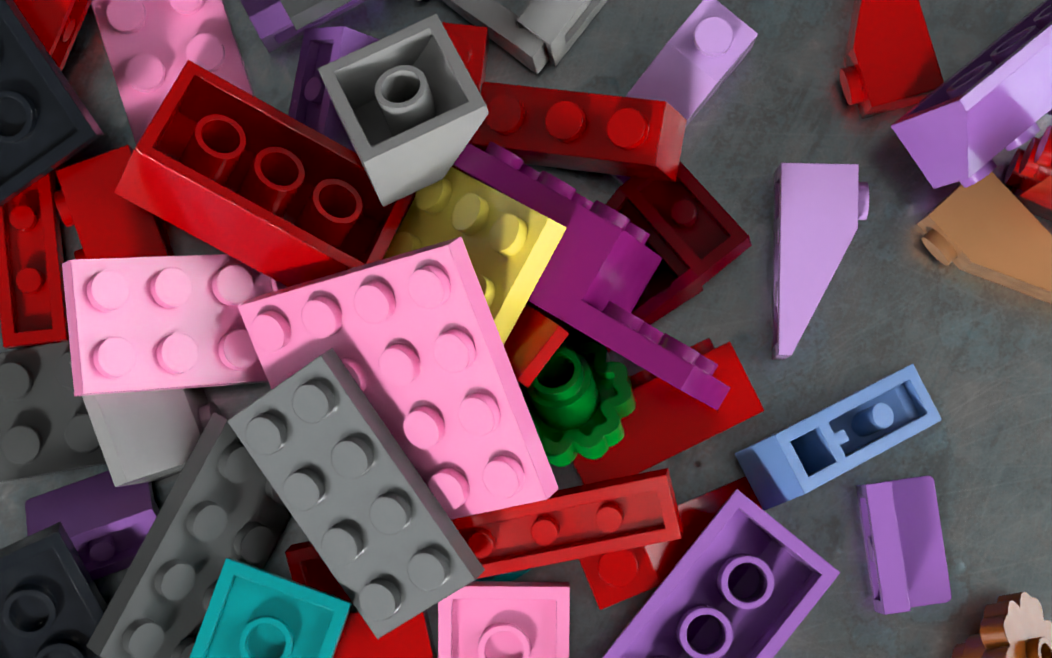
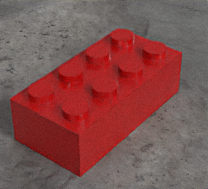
M190 60L186 62L133 150L114 191L115 194L287 287L382 260L414 195L412 193L383 207L357 153Z

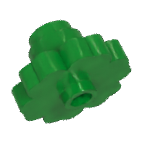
M571 336L563 341L528 388L518 383L548 462L557 467L569 465L578 453L592 460L601 458L608 451L609 447L616 445L623 439L624 428L620 419L631 414L636 406L632 393V381L626 366L620 362L611 361L608 351L603 344L597 341L587 342L585 339L577 336Z

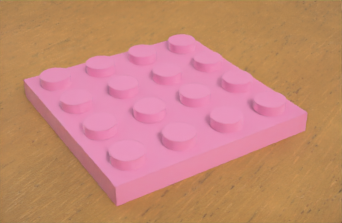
M462 237L256 296L237 306L271 390L333 348L450 519L547 500L559 489Z

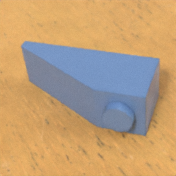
M911 364L734 454L757 500L765 511L816 489L940 422L942 419L914 364Z

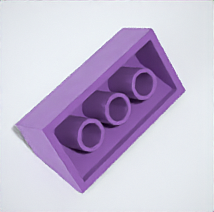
M1052 0L1042 2L891 125L933 189L959 181L964 188L979 182L997 167L992 158L1004 148L1007 151H1011L1029 141L1040 131L1036 121L1047 112L1049 115H1052Z
M735 489L601 658H773L831 586L840 572L738 489Z

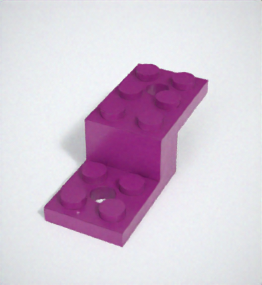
M490 141L486 150L482 151L468 143L453 165L470 177L566 227L528 301L672 386L718 410L731 388L712 377L718 364L631 313L663 259L645 246L650 234L630 223L629 218L598 200H595L593 203L578 194L575 188L543 170L540 173L524 164V160L503 147Z

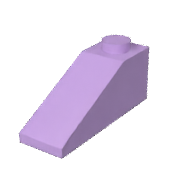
M703 0L666 43L625 97L667 101L687 119V127L751 51L758 33L719 1ZM610 174L621 184H624L631 178L629 176Z
M781 162L774 172L772 360H785L793 354L858 229V220L867 219L869 211L868 182H859V164Z

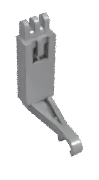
M495 0L442 1L472 25L488 27V35L491 40L538 75L548 61L555 67L608 0H533L520 18Z

